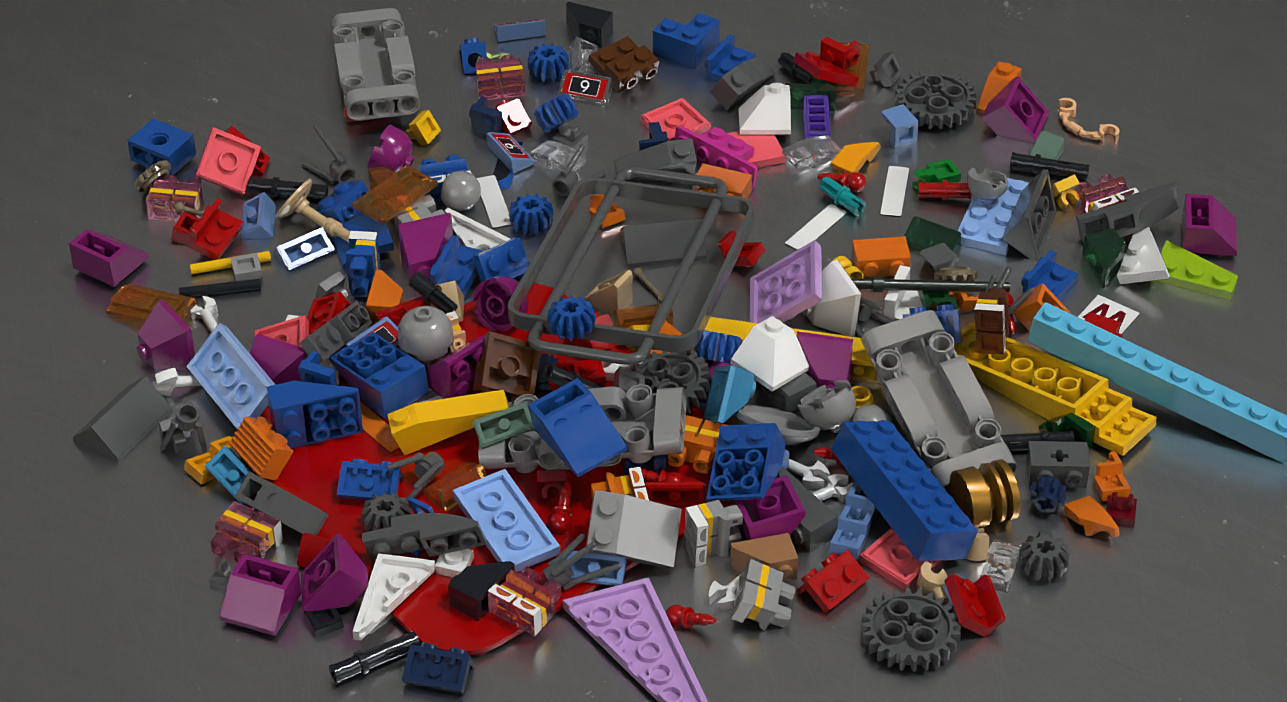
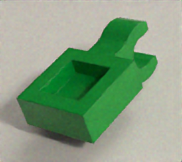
M950 159L932 162L926 165V169L914 171L918 181L912 182V185L919 191V182L943 183V180H948V183H958L961 180V173Z

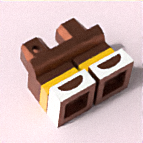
M989 288L988 292H980L975 306L976 353L1001 355L1005 353L1006 338L1009 336L1008 293H1005L1003 288Z

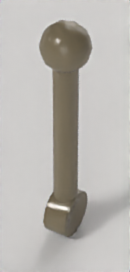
M178 202L174 206L177 212L185 211L202 216L203 211L186 207L182 202Z
M641 268L633 269V276L639 278L656 295L658 303L661 305L665 294H661L643 275Z

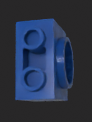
M151 119L127 140L131 161L141 164L148 169L158 161L167 160L172 166L169 171L170 177L197 155L194 134L156 119Z

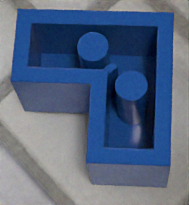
M698 13L687 25L665 18L653 30L654 55L696 69L720 43V20Z

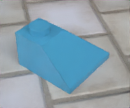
M732 365L715 366L703 422L708 420L724 423L748 403L749 397L751 398L754 395L756 389V381H753L755 374Z

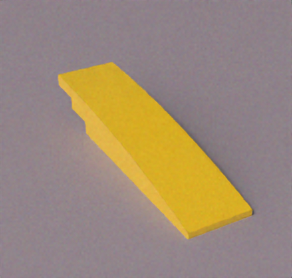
M971 322L961 330V343H954L957 355L965 357L977 380L1047 420L1069 413L1080 416L1095 426L1094 443L1111 451H1116V453L1122 456L1156 426V417L1132 407L1131 397L1109 389L1107 378L1016 340L1006 338L1004 355L976 353L975 323Z

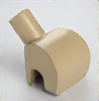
M984 528L977 529L978 533L966 556L968 560L983 561L988 559L989 536L984 533Z
M926 561L921 566L916 591L919 588L922 589V595L924 596L934 592L933 598L937 600L943 597L944 605L949 602L944 591V580L947 578V573L943 568L939 573H933L931 570L933 564Z

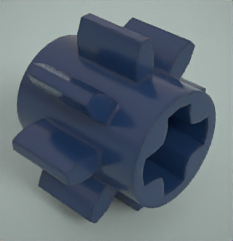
M1041 477L1040 483L1032 482L1030 503H1035L1036 508L1042 512H1055L1057 505L1063 507L1065 504L1066 486H1061V482L1055 477Z

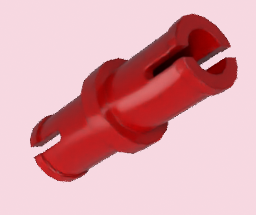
M943 180V183L919 182V199L942 198V201H948V198L971 199L968 183H948V180Z

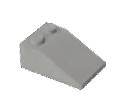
M595 490L586 546L591 542H595L596 547L589 551V553L626 557L628 562L674 568L682 509L625 494Z

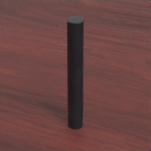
M260 278L179 288L180 298L258 290L261 289Z

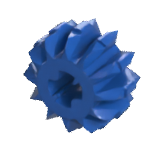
M553 43L551 45L543 44L542 47L535 46L533 51L529 52L528 70L535 80L542 79L543 82L547 80L554 82L555 79H563V76L568 73L569 56L562 46L555 47Z
M562 94L539 106L535 110L534 115L542 130L550 132L559 128L565 121L570 122L579 112L574 100L568 94Z
M526 193L525 197H517L516 201L511 202L509 214L511 226L515 227L516 232L523 231L525 236L529 233L537 235L539 231L546 232L553 222L552 203L548 202L547 197L539 198L538 193L534 196H529Z
M571 295L570 298L560 297L559 302H552L551 308L548 309L547 321L551 333L558 335L560 340L564 338H569L570 341L573 338L583 340L584 334H591L593 327H595L596 314L590 301H585L584 297L576 299Z
M704 330L699 343L695 346V352H697L698 358L703 357L707 360L730 363L731 358L742 344V339L738 336Z

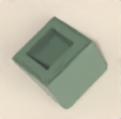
M1042 131L1029 155L1035 156L1040 154L1043 158L1058 160L1063 154L1065 139L1047 131Z

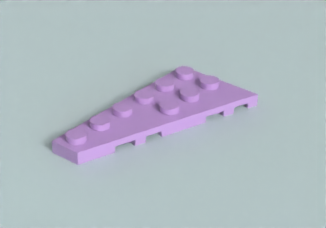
M649 577L563 600V609L658 702H708Z

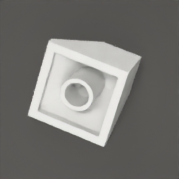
M782 83L764 85L739 107L740 135L791 134L789 85Z
M837 260L832 261L822 270V300L814 307H809L802 311V313L809 318L814 326L846 336H855L861 292Z
M773 316L752 328L730 362L733 366L754 373V380L771 391L809 371L810 367L794 330Z

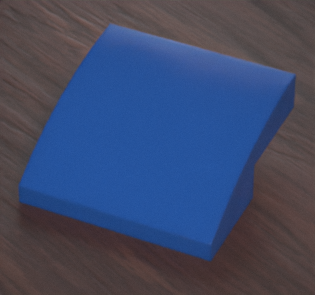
M381 210L360 215L342 224L349 231L377 232L379 253L394 251L393 240ZM331 236L343 269H347L345 253L350 250L349 242L338 236Z

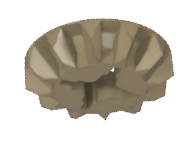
M167 160L158 161L139 176V179L135 182V188L139 192H149L151 188H156L169 176L172 166Z
M967 266L940 268L939 272L934 273V280L975 281L978 279V271L972 270V267Z

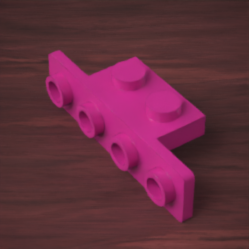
M683 126L676 127L674 140L692 138L697 162L751 174L752 189L755 188L758 167L747 161L753 157L754 147L746 144L741 139L725 133L720 128L714 127L698 135Z

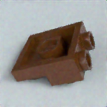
M629 36L590 54L588 62L604 79L608 80V83L617 93L625 89H631L646 79L653 78L657 74L659 66L658 58L645 45L638 47Z
M491 331L486 333L482 360L476 366L473 390L480 393L504 390L507 401L512 402V404L522 395H534L540 352L531 348L527 341Z

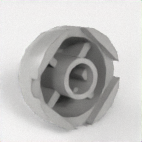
M421 306L411 309L402 317L398 325L399 349L408 355L409 353L416 355L417 360H434L442 357L448 352V347L454 343L451 321L442 310L436 307Z
M847 380L834 381L835 387L828 389L825 385L820 386L800 400L802 405L798 404L799 411L809 425L818 426L821 431L831 430L835 433L840 430L843 422H847L852 418L856 410V398Z

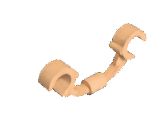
M1071 98L1059 99V118L1062 119V123L1067 127L1068 131L1076 136L1080 135L1099 140L1102 143L1104 135L1110 134L1115 138L1114 143L1118 141L1120 130L1113 124H1100L1099 131L1087 132L1075 122H1070L1068 118L1076 117L1077 103Z

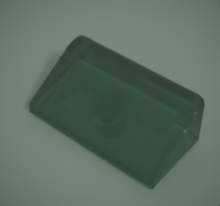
M914 216L904 236H906L908 247L920 252L923 249L945 243L956 254L961 246L962 234L954 229Z

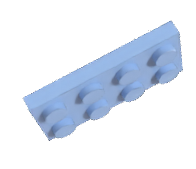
M1007 178L1008 189L1002 196L992 200H980L973 196L955 235L954 244L1006 256L1010 244L1003 240L1002 237L1021 191L1029 183Z
M219 323L186 367L237 429L241 426L240 423L243 422L244 417L257 418L268 406L266 387L273 386L275 383L229 328Z
M506 469L453 490V498L465 516L478 521L487 540L486 546L497 562L511 561L515 563V573L560 554V545Z

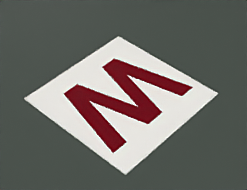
M1097 295L1078 318L1085 320L1088 313L1091 312L1121 322L1119 333L1122 334L1140 313Z

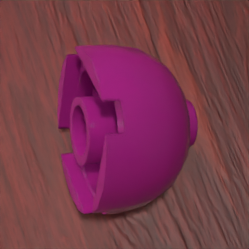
M389 125L381 134L380 139L382 140L378 147L375 145L367 165L369 171L383 177H394L399 175L403 169L409 170L415 159L411 155L413 145L409 136L402 130Z
M497 276L481 282L473 294V302L476 301L477 310L474 311L481 324L490 331L497 332L499 329L504 332L514 328L508 320V303L519 282L511 277ZM527 295L518 309L519 312L525 314L528 310Z

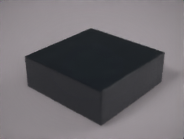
M336 608L304 611V618L316 638L344 628L343 619Z

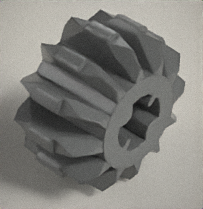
M384 491L382 496L373 494L371 500L364 501L361 522L366 532L391 527V517L411 514V509H409L406 498H399L397 492L387 495Z
M1040 532L1036 537L1028 535L1026 542H1023L1020 547V568L1025 570L1026 576L1034 575L1037 581L1045 578L1050 583L1053 577L1061 579L1063 572H1066L1069 567V546L1063 543V538L1054 539L1052 533L1048 536H1043Z

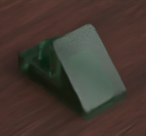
M811 75V84L785 83V85L790 87L791 110H803V97L805 95H827L829 111H835L836 88L826 81L816 79Z

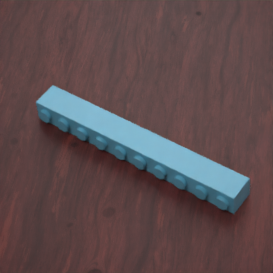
M1047 302L1043 304L1034 316L1027 342L1092 373L1107 378L1121 387L1285 464L1287 460V415Z

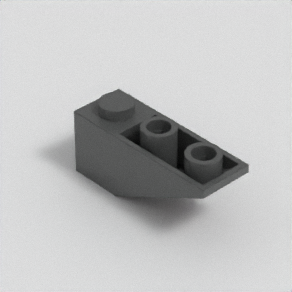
M248 472L235 495V498L277 521L281 520L282 524L301 534L307 532L318 535L329 515L251 472Z

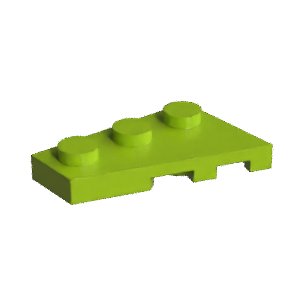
M1166 240L1161 256L1170 277L1168 279L1152 281L1231 301L1237 285L1238 275Z

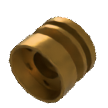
M1003 459L994 460L991 463H983L978 469L972 466L952 471L949 480L950 496L962 512L968 516L976 529L988 526L991 520L995 523L1004 522V520L1016 519L1019 516L1021 503L1017 481L1010 466Z

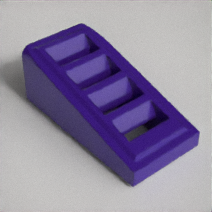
M805 95L803 97L805 142H830L829 100L827 95Z

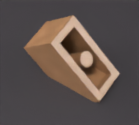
M789 533L731 543L730 564L733 569L742 572L749 560L752 559L783 572L782 582L798 578V556Z

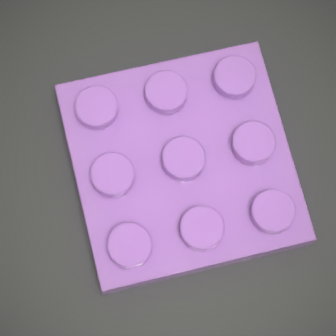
M813 240L750 278V322L761 323L773 316L783 323L793 319L797 314L809 307H814L822 300L821 246Z

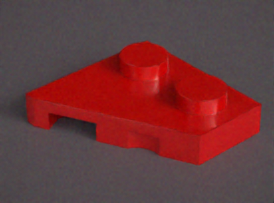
M807 51L806 54L796 52L793 59L794 63L816 79L854 87L858 83V76L821 59V56L811 51Z

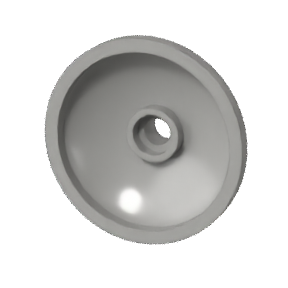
M744 405L735 413L742 425L776 423L786 445H797L810 441L817 437L820 432V427L809 425L802 416L780 409L758 405Z

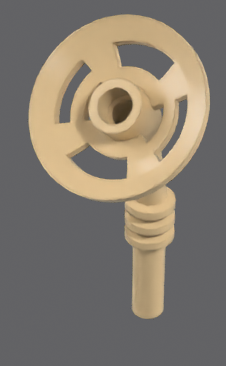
M311 179L304 182L290 196L275 216L279 220L295 211L298 214L302 213L323 227L327 234L332 237L338 236L349 242V230L345 229L340 222L330 217L326 218L309 206L310 202L306 198L312 188L313 180Z

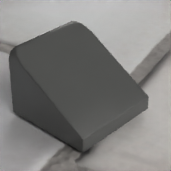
M945 243L923 249L919 252L924 262L934 272H939L940 268L952 267L960 260Z

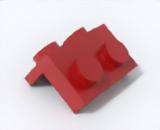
M847 549L840 556H837L834 552L822 561L821 564L824 568L818 572L814 568L803 576L801 580L804 584L796 591L800 595L807 590L822 611L827 613L870 577Z

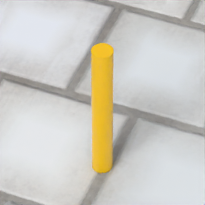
M270 251L257 253L260 263L271 261ZM232 257L190 264L191 275L232 268Z

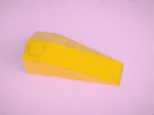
M504 390L414 403L387 415L392 435L405 456L474 428L472 421L507 409L509 404Z

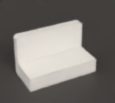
M900 265L894 279L910 280V267ZM889 290L885 297L884 316L891 321L902 319L903 314H910L909 308L923 307L918 291Z

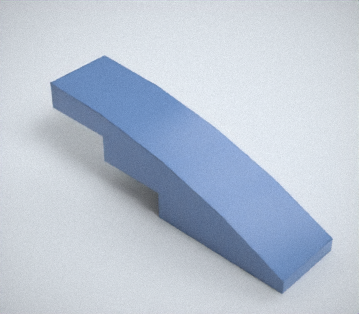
M855 480L847 494L846 505L838 519L837 530L830 542L829 553L835 552L837 555H841L848 549L852 556L858 559L878 510Z

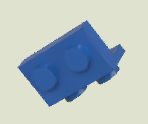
M363 180L350 183L343 181L333 188L334 192L330 196L325 197L319 202L320 206L316 211L326 218H333L343 224L362 215L374 203V199Z

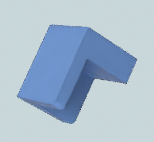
M904 104L882 111V117L891 126L890 143L894 148L917 141L918 120Z

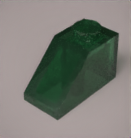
M1114 228L1084 234L1082 255L1103 288H1107L1119 271L1124 253H1126L1125 240L1120 238Z

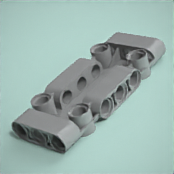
M394 8L335 15L331 20L340 89L343 91L347 115L353 120H368L410 115L417 112L420 108V101L416 87L414 61L408 35L405 36L404 23L402 22L400 12ZM365 25H372L368 28L363 27Z
M928 310L872 328L863 334L861 342L876 369V378L882 384L885 398L911 448L913 450L917 449L925 466L939 480V483L949 495V480L952 471L972 466L978 469L981 464L991 463L998 459H1003L1007 462L1013 473L1016 471L1017 464L1001 437V426L994 420V414L989 401L965 357L957 355L954 349L953 337L945 332L934 311Z
M645 384L632 386L627 391V394L618 387L588 389L628 448L627 451L598 467L616 465L622 458H629L633 463H644L653 456L683 453L686 421V395L684 387L657 389V392L653 394L651 388ZM532 394L522 395L514 401V404L508 402L509 408L526 401L529 405L538 400V398ZM535 430L484 448L481 447L479 442L478 455L482 470L515 468L520 473H529L534 471L539 465L546 470H569V467Z

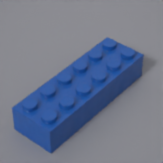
M886 420L843 422L831 450L917 561L965 559L978 530L942 487L939 480L934 477L924 462L913 451L910 444L896 430L895 426Z

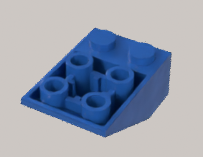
M374 332L329 357L330 362L349 385L358 388L359 397L363 402L385 419L388 418L387 414L404 408L429 393L425 365Z
M578 378L528 405L534 430L577 477L628 450L625 442L593 394Z
M291 381L266 387L270 419L273 424L272 430L284 436L288 440L287 446L291 448L363 432L358 388L302 381Z
M776 423L720 426L707 501L764 499L782 467L786 445Z

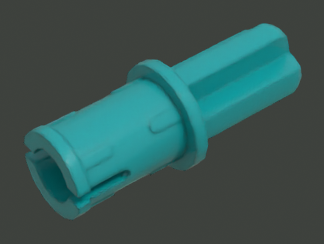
M824 177L821 180L819 189L833 198L836 205H842L855 216H858L859 212H863L866 202L852 194L850 188L847 186L842 187L830 177Z

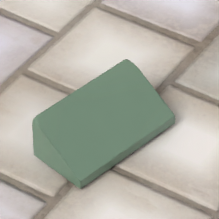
M527 401L472 421L482 448L534 430Z

